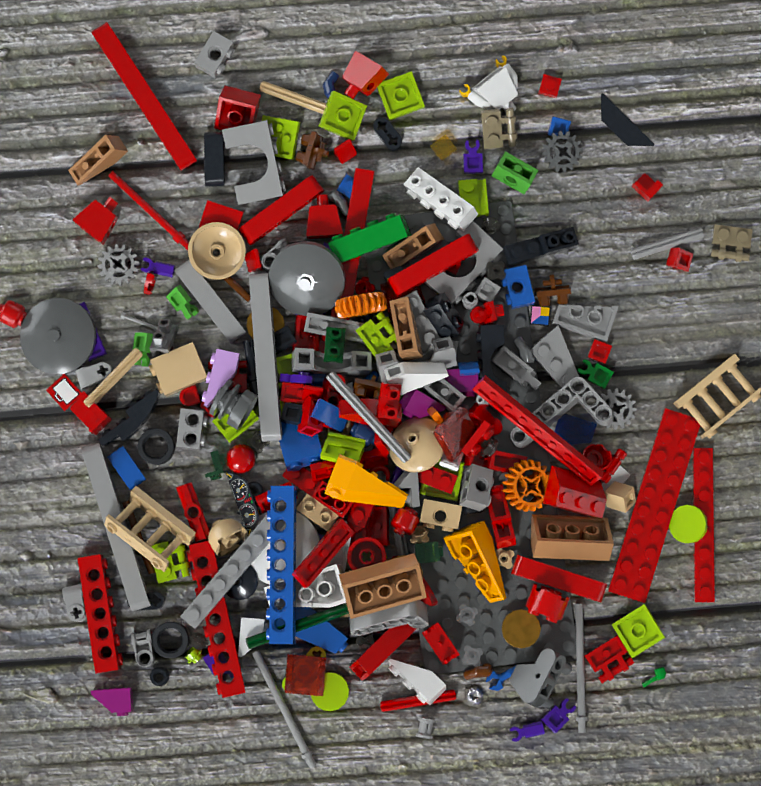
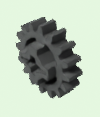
M559 131L558 136L552 133V139H545L548 144L542 145L546 151L541 154L547 157L543 161L550 162L548 167L552 168L555 166V171L557 172L560 168H562L563 172H566V167L573 170V164L579 165L577 158L583 157L579 155L583 148H578L581 141H575L576 135L569 137L570 132L568 131L565 135H563L562 131ZM558 139H567L563 144L556 142ZM572 146H574L575 149L574 156L571 154ZM557 147H559V148H564V147H565V148H566V149H565V152H566V154H567L568 156H565V155H560V156H559L560 151L558 150ZM550 148L554 150V156L552 158L550 156ZM563 159L569 161L566 164H558Z

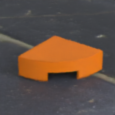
M433 406L427 409V413L438 425L444 421Z

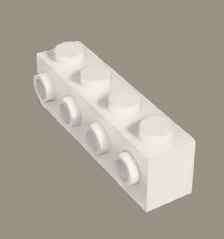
M419 167L403 184L408 190L406 192L407 195L414 200L416 198L419 199L420 204L426 209H433L434 214L440 219H447V223L454 229L459 228L464 232L478 215L474 206Z

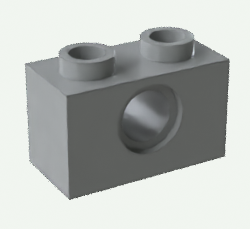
M213 31L194 62L196 68L216 79L218 74L221 75L226 66L224 63L227 58L231 59L235 52L234 43ZM215 52L221 54L218 59H212L211 55Z
M445 379L435 381L423 387L425 392L444 405L452 414L466 398Z
M475 464L467 467L464 470L459 505L481 511L489 506L492 498L490 491L494 484V470Z

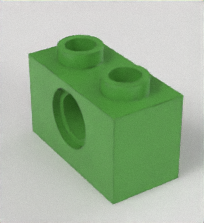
M505 151L491 176L525 194L538 170Z

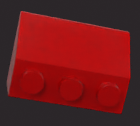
M551 466L543 504L590 517L603 518L607 499L600 479L592 486H589L572 471Z

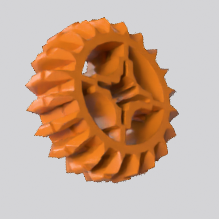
M383 292L360 294L338 299L335 302V311L340 319L359 317L385 311L387 309V301Z
M529 459L528 461L521 460L520 463H514V468H508L510 474L504 475L508 478L507 481L502 482L504 485H507V488L502 490L508 493L505 498L511 500L509 504L515 506L517 510L522 509L524 512H528L529 510L536 511V508L541 509L550 472L546 471L547 467L541 466L539 461L534 463V460ZM527 470L534 472L528 477L522 475ZM529 494L535 496L529 501L523 500V497Z

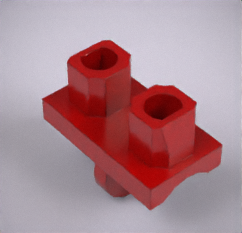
M493 301L474 307L470 312L471 320L474 323H478L479 327L485 326L497 320L498 317L504 316L503 305H494Z
M381 382L380 395L378 396V418L397 419L401 384Z

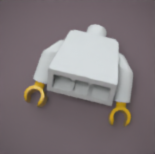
M502 55L504 62L499 63L496 59L495 65L497 69L472 88V92L468 84H464V87L468 89L467 92L463 93L461 90L459 92L462 97H468L475 105L486 110L501 109L503 107L505 112L508 108H513L515 111L516 106L511 100L518 95V76L510 64H507L506 56Z

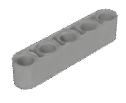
M187 260L174 270L231 344L246 333L204 277L193 268L190 260Z

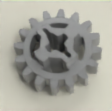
M115 244V249L108 246L109 251H102L104 257L98 258L102 264L97 265V267L103 269L99 274L101 276L106 275L104 279L106 282L111 279L112 285L118 282L122 286L123 281L129 284L130 277L135 279L133 273L139 272L135 268V266L140 265L139 261H135L138 256L136 254L131 255L133 250L131 248L126 250V245L119 248L118 244ZM116 253H123L120 256H113ZM129 259L131 260L130 269H128L127 262L129 261ZM107 260L110 262L109 271L106 268ZM113 260H114L115 262L121 263V264H122V267H123L125 270H123L122 268H119V267L116 268V265H115V263L113 262ZM117 274H124L122 277H116Z
M615 388L614 393L609 389L607 390V396L603 393L600 395L604 401L608 399V406L611 409L614 405L616 407L623 406L618 411V414L612 412L616 422L606 426L607 429L611 425L613 430H617L618 426L624 429V423L627 425L631 424L629 418L635 419L632 412L637 411V408H632L636 401L629 400L632 396L631 394L625 396V390L618 393V388ZM616 397L622 398L625 402L618 401ZM628 409V414L626 418L623 419V412L624 410ZM602 412L599 417L606 419L609 413Z

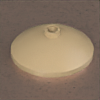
M213 222L203 225L195 231L188 245V256L191 265L200 275L208 279L221 280L234 275L240 269L245 259L246 248L242 236L235 228L225 223ZM216 249L220 251L218 256L213 255V251Z
M426 417L410 418L402 422L392 435L411 455V458L406 463H403L391 449L390 456L393 462L404 471L415 473L428 470L441 459L446 446L445 434L442 428L432 419Z

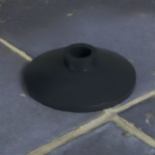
M250 565L239 578V585L234 584L226 593L230 598L244 600L255 593L258 586V576Z

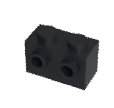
M445 292L430 298L423 312L441 338L448 336L452 338L459 335L464 321Z

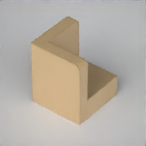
M614 481L604 491L608 508L626 513L636 502L633 486Z

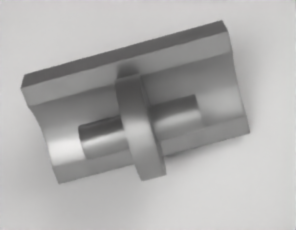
M160 319L158 329L152 337L150 352L161 351L162 353H169L172 351L174 339L179 330L178 325H172L170 319Z

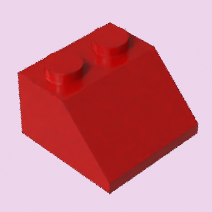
M224 85L218 100L214 128L223 130L255 123L261 95Z

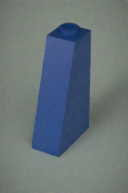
M296 607V620L317 612L311 607ZM282 618L276 621V627L285 624ZM328 621L295 633V637L335 654L337 651L342 653L348 645L346 642L348 637Z

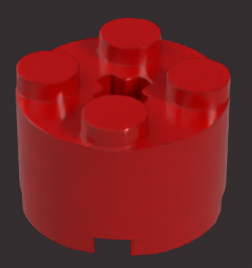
M359 538L349 547L347 553L348 564L352 570L385 562V548L374 538ZM363 552H371L372 555L370 557L372 560L370 562L367 560L365 562L362 561Z
M533 584L525 606L528 608V613L539 616L540 613L546 616V620L557 623L558 620H562L570 597L566 595V598H563L561 596L562 593L542 585L539 589L537 584Z

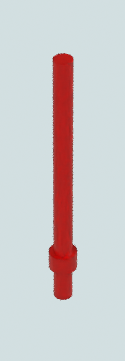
M112 171L108 177L173 237L172 239L177 244H181L188 251L189 241L185 238L186 236L181 231H177L121 177Z

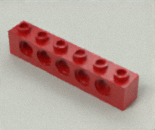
M103 554L77 558L95 674L121 669L120 665H123V658L121 653L118 654L117 646H120V639L118 634L115 635L114 627L117 626V619L115 615H112L111 609L114 607L113 596H109L108 588H111L110 577H106L105 569H108L107 558H103ZM94 569L100 573V577L96 581L92 580L90 576ZM98 588L103 592V596L99 600L93 596L94 591ZM99 608H103L106 611L103 619L98 618L96 615ZM102 627H106L109 631V635L106 638H102L99 634ZM105 646L110 647L112 650L110 657H105L102 653Z

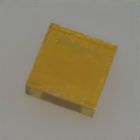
M446 134L430 146L441 161L457 151V148Z

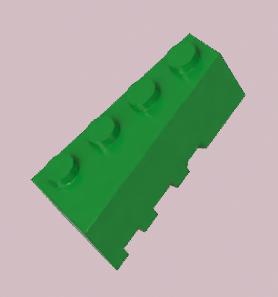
M393 213L385 216L386 220L380 223L378 220L367 223L368 227L362 230L360 227L350 230V234L347 236H343V234L332 237L333 241L328 244L331 251L343 263L365 253L380 249L382 246L396 243L400 239L408 238L412 234L405 216Z

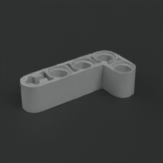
M420 600L353 619L349 615L350 633L355 636L404 624H409L413 628H425L429 625L427 605Z

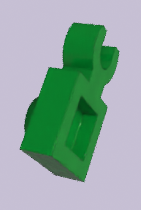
M584 359L582 363L587 365V370L579 368L577 370L578 373L590 375L588 378L589 382L605 389L614 372L598 363L595 367H592L591 363Z

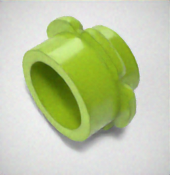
M193 646L185 654L188 663H197L202 657V649Z

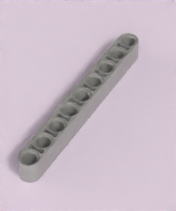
M269 273L249 275L261 438L262 442L282 440V423L280 419L281 410Z
M97 443L81 450L105 524L108 514L116 518L122 512V508L102 445ZM124 520L121 524L128 529L126 521ZM105 526L132 612L151 606L134 548L115 533H110Z

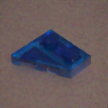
M564 414L557 420L554 432L570 445L591 443L597 424Z

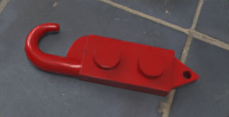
M384 465L372 467L368 471L369 473L383 471L386 474V481L390 479V472ZM354 502L347 519L349 527L355 530L351 537L363 528L366 529L375 505Z

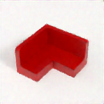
M83 391L78 395L79 399L70 407V410L89 428L92 434L97 435L113 419L96 403H93L88 408L84 404V400L89 395Z

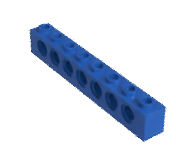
M271 486V490L267 492V501L271 502L270 510L267 511V521L270 522V530H267V541H270V549H267V561H270V569H267V581H270V588H267L266 598L270 600V608L266 610V619L270 620L269 628L266 629V639L269 640V644H295L296 579L292 575L296 570L297 487ZM285 501L286 509L284 511H278V502ZM280 520L286 522V528L283 531L277 529V523ZM279 540L286 542V547L282 551H279L276 546ZM280 559H283L286 567L280 571L277 569L276 564ZM279 579H283L286 583L283 590H279L276 587ZM279 599H283L286 603L285 608L282 610L276 607V602ZM280 618L285 621V627L282 630L276 627V621Z

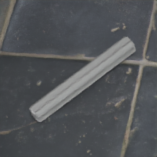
M699 227L631 249V256L636 260L703 238L704 232Z

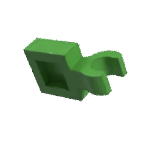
M181 284L176 286L166 296L177 312L181 310L186 319H190L199 313L198 308L189 303L192 299Z
M135 333L133 349H139L143 356L134 365H141L142 360L143 367L149 366L150 360L147 353H150L153 334Z

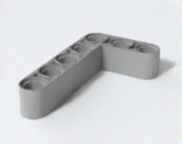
M575 377L532 413L550 427L579 402L599 425L608 426L613 422L611 408L582 377ZM577 384L584 386L581 391L574 390ZM562 397L569 398V401L565 404L559 402ZM590 398L596 399V403L593 405H588L586 402ZM548 409H553V410H554V414H553V415H551V416H546V415H544L545 412H546V410H548ZM602 412L609 413L606 419L599 418V415ZM517 426L511 431L512 442L518 448H524L533 441L531 437ZM524 434L525 438L522 441H516V436Z

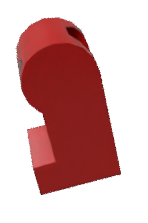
M308 396L304 400L301 423L298 424L297 432L313 437L322 431L323 422L311 417L318 399Z
M476 402L466 413L465 417L476 429L486 420L495 427L492 430L494 431L492 436L501 433L502 423L488 412L486 408L489 405Z

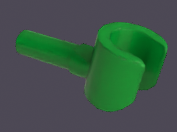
M664 667L655 669L656 676L643 682L642 686L645 688L654 681L664 679L666 677Z

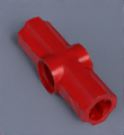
M189 482L176 487L185 517L189 522L190 528L196 532L195 541L208 538L210 530L193 483ZM190 507H196L199 510L197 517L189 514Z

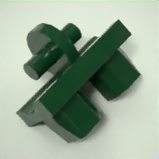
M326 327L324 362L343 363L346 328Z

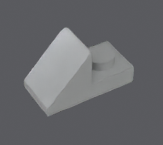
M404 471L393 485L399 489L405 488L404 492L408 494L405 501L406 506L419 507L418 472Z

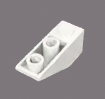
M400 362L383 369L388 383L402 385L400 395L449 376L444 362Z
M393 659L388 660L389 670L396 677L399 675L403 679L402 683L409 690L413 688L418 693L416 695L423 704L427 702L431 705L446 690V684L432 671Z

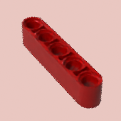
M311 175L239 228V232L249 245H253L316 199L317 195H321L325 190L314 175Z
M470 233L390 277L388 282L397 297L472 256L479 249Z
M516 555L511 574L602 603L607 587L606 583Z

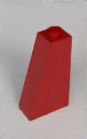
M409 624L389 628L349 668L363 681L417 628H413Z

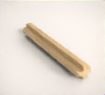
M262 81L259 88L261 92L323 114L327 105L266 81Z
M134 348L84 400V404L88 408L93 403L97 404L143 356L142 352Z

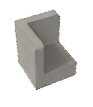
M484 277L475 294L477 299L483 303L494 301L501 287Z

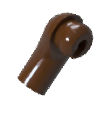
M484 663L482 666L465 670L463 676L466 680L489 677L492 674L493 668L491 664Z

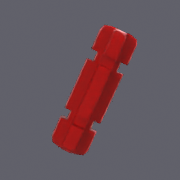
M618 449L614 454L615 457H612L610 466L605 470L600 479L602 482L607 484L610 481L611 475H614L622 463L621 460H624L627 456V453L622 449Z

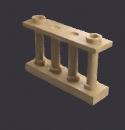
M736 354L729 357L673 403L677 409L681 407L687 408L705 430L700 435L702 439L706 436L710 439L718 432L716 428L748 402L752 401L754 403L761 397V387L755 390L738 370L736 362L740 359ZM726 370L728 373H732L750 395L742 402L738 400L722 380L721 374ZM711 382L719 387L735 407L729 413L725 414L707 392L708 389L706 387ZM695 395L701 396L719 417L720 420L713 426L706 421L692 404V398Z
M135 486L129 497L131 503L116 518L108 514L104 525L110 533H115L147 558L156 569H161L165 572L169 564L167 558L181 543L189 546L194 541L196 532ZM136 508H140L146 514L131 530L121 524ZM151 519L156 520L161 526L146 542L136 536ZM166 531H170L176 538L159 554L152 546Z

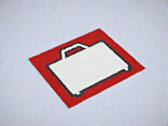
M65 374L46 389L64 411L79 399L78 395L81 393Z

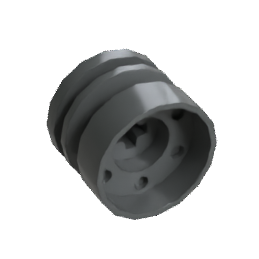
M229 379L215 395L209 414L215 416L220 410L218 414L219 420L228 414L227 424L239 430L253 410L258 395L248 389L242 395H239L241 385L237 384L233 388L234 381Z

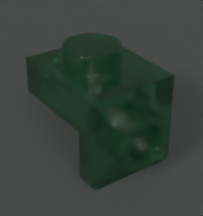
M217 450L210 452L215 471L205 474V478H210L211 481L221 479L222 474H225L223 465H226L224 454H220Z

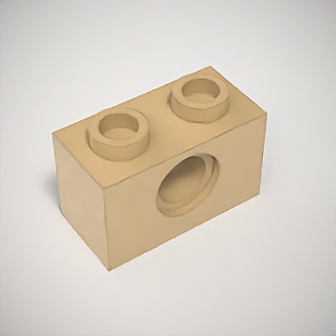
M306 494L296 508L297 511L327 532L339 518V515L309 494Z
M424 499L420 523H423V527L434 529L436 525L441 526L443 531L453 532L454 529H458L462 506ZM437 511H443L446 514L444 521L439 522L435 519Z

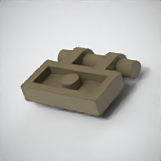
M500 109L481 111L484 149L503 147V140H508L510 147L516 146V139L518 137L515 131L516 116L514 115V109H506V115L501 116ZM501 124H507V132H502Z
M715 224L713 227L712 244L719 245V249H711L710 256L718 257L720 260L727 258L735 259L736 262H741L742 260L749 261L750 254L743 253L742 250L743 248H751L753 229ZM726 246L736 247V251H726L725 248Z

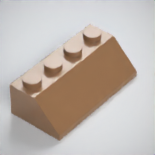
M532 514L531 548L533 558L610 560L614 543L608 518Z
M414 553L339 574L351 619L427 598L420 566Z

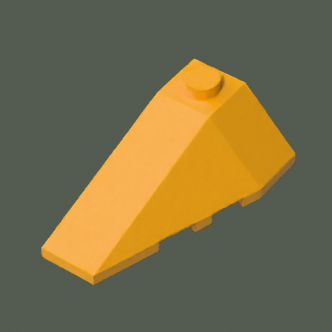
M339 454L324 494L342 501L403 508L408 496L407 493L390 482H383L378 479V474L375 472L369 473L362 468L363 464Z
M481 521L470 524L445 536L443 539L452 557L462 563L466 574H471L476 581L475 585L490 603L505 600L506 593L493 539L485 522Z

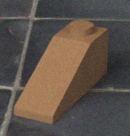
M105 135L68 171L76 184L80 186L114 165L128 150L119 136Z
M435 223L429 224L382 256L389 268L393 269L403 266L443 241L444 238Z
M409 297L390 301L399 356L404 362L423 358L421 342Z

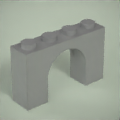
M266 120L223 129L222 133L226 149L243 145H254L264 151L268 160L267 171L260 180L234 186L238 205L283 196L282 192L286 191L284 180L280 181L278 173H281L282 170L280 161L276 162L274 154H278L276 142L272 143L270 137L274 135L272 124H268Z
M474 221L471 222L464 232L461 229L456 232V236L459 238L470 233L479 249L474 254L476 265L472 272L464 277H451L442 272L424 282L437 295L445 292L451 303L458 305L463 299L462 294L466 290L470 292L477 284L475 280L479 276L483 278L490 269L488 267L491 263L496 264L503 257L501 254L503 248Z

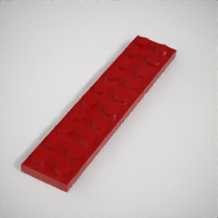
M667 408L663 411L608 592L642 603L646 602L700 428V424L692 416Z

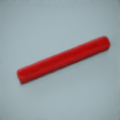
M454 689L444 691L432 704L456 700V691ZM417 696L380 702L382 712L428 705L427 702L423 704Z

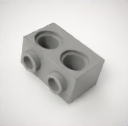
M181 408L176 447L201 450V446H205L206 435H203V428L207 427L208 416H205L204 411ZM192 415L199 417V422L196 425H190L189 418ZM188 435H196L197 440L194 444L187 443Z

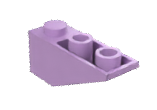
M216 349V353H212L210 364H213L211 372L208 371L206 383H209L207 391L204 390L202 402H205V407H209L212 404L219 389L237 374L240 361L239 353Z

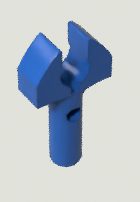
M516 666L501 674L492 671V674L486 678L485 682L493 678L499 680L496 685L489 689L495 691L503 689V681L511 677Z

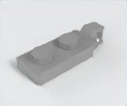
M505 346L492 359L495 365L524 387L530 385L535 390L541 385V382L534 378L536 375L533 371L534 369Z

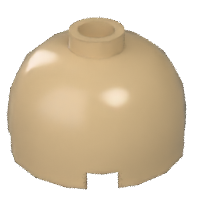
M232 518L219 519L212 524L208 539L215 554L218 555L220 553L221 556H224L239 547L237 543L241 539L244 541L248 533L245 527L237 520Z

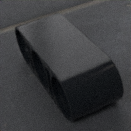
M204 132L205 187L225 186V155L222 132Z

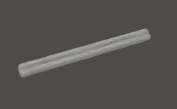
M331 372L326 377L327 380L403 463H406L411 458V455L335 372Z

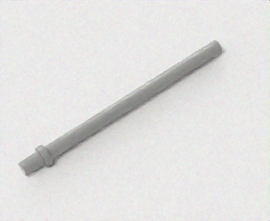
M575 604L578 705L576 721H578V733H586L588 717H586L583 604Z
M259 650L252 653L303 754L301 755L302 759L306 760L310 769L315 767L316 763L312 757L313 752L312 750L309 751Z

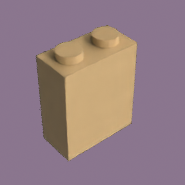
M193 342L150 360L152 364L149 366L150 371L159 380V383H156L160 394L164 393L166 397L180 392L189 386L206 381L207 373Z

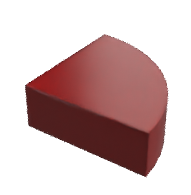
M147 273L144 294H152L157 279L154 274Z

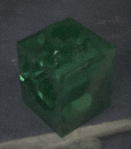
M438 541L415 544L416 559L419 563L440 561V557H443V547L438 545Z

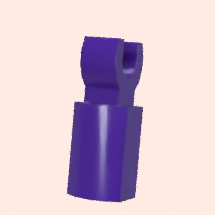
M143 258L144 262L149 263V267L141 268L142 272L149 273L153 271L154 274L173 278L175 265L159 261L154 263L149 258Z
M542 721L523 725V728L516 726L509 728L510 731L516 730L518 732V736L512 738L514 742L521 740L524 736L525 738L545 734Z

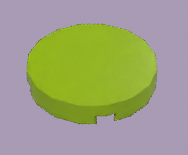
M680 506L673 512L669 525L670 532L679 542L688 544L698 542L707 532V517L696 506Z
M327 672L315 678L311 685L310 694L312 701L318 708L324 711H334L346 703L349 688L341 675Z

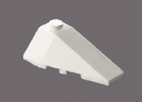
M335 564L324 568L308 588H304L296 580V607L331 608L346 603L339 579V574L344 573L342 565ZM285 581L276 583V587L279 590H283L286 586ZM270 586L264 587L265 593ZM279 599L276 602V606L285 607L286 605L283 599Z

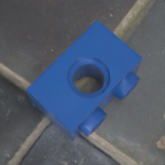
M527 265L504 270L503 275L500 277L502 286H506L508 294H505L507 306L511 305V309L534 305L535 299ZM519 283L522 286V291H513L512 285Z

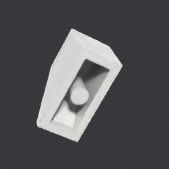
M241 617L238 657H243L251 650L247 647L246 638L265 632L269 628V623H265L266 619Z

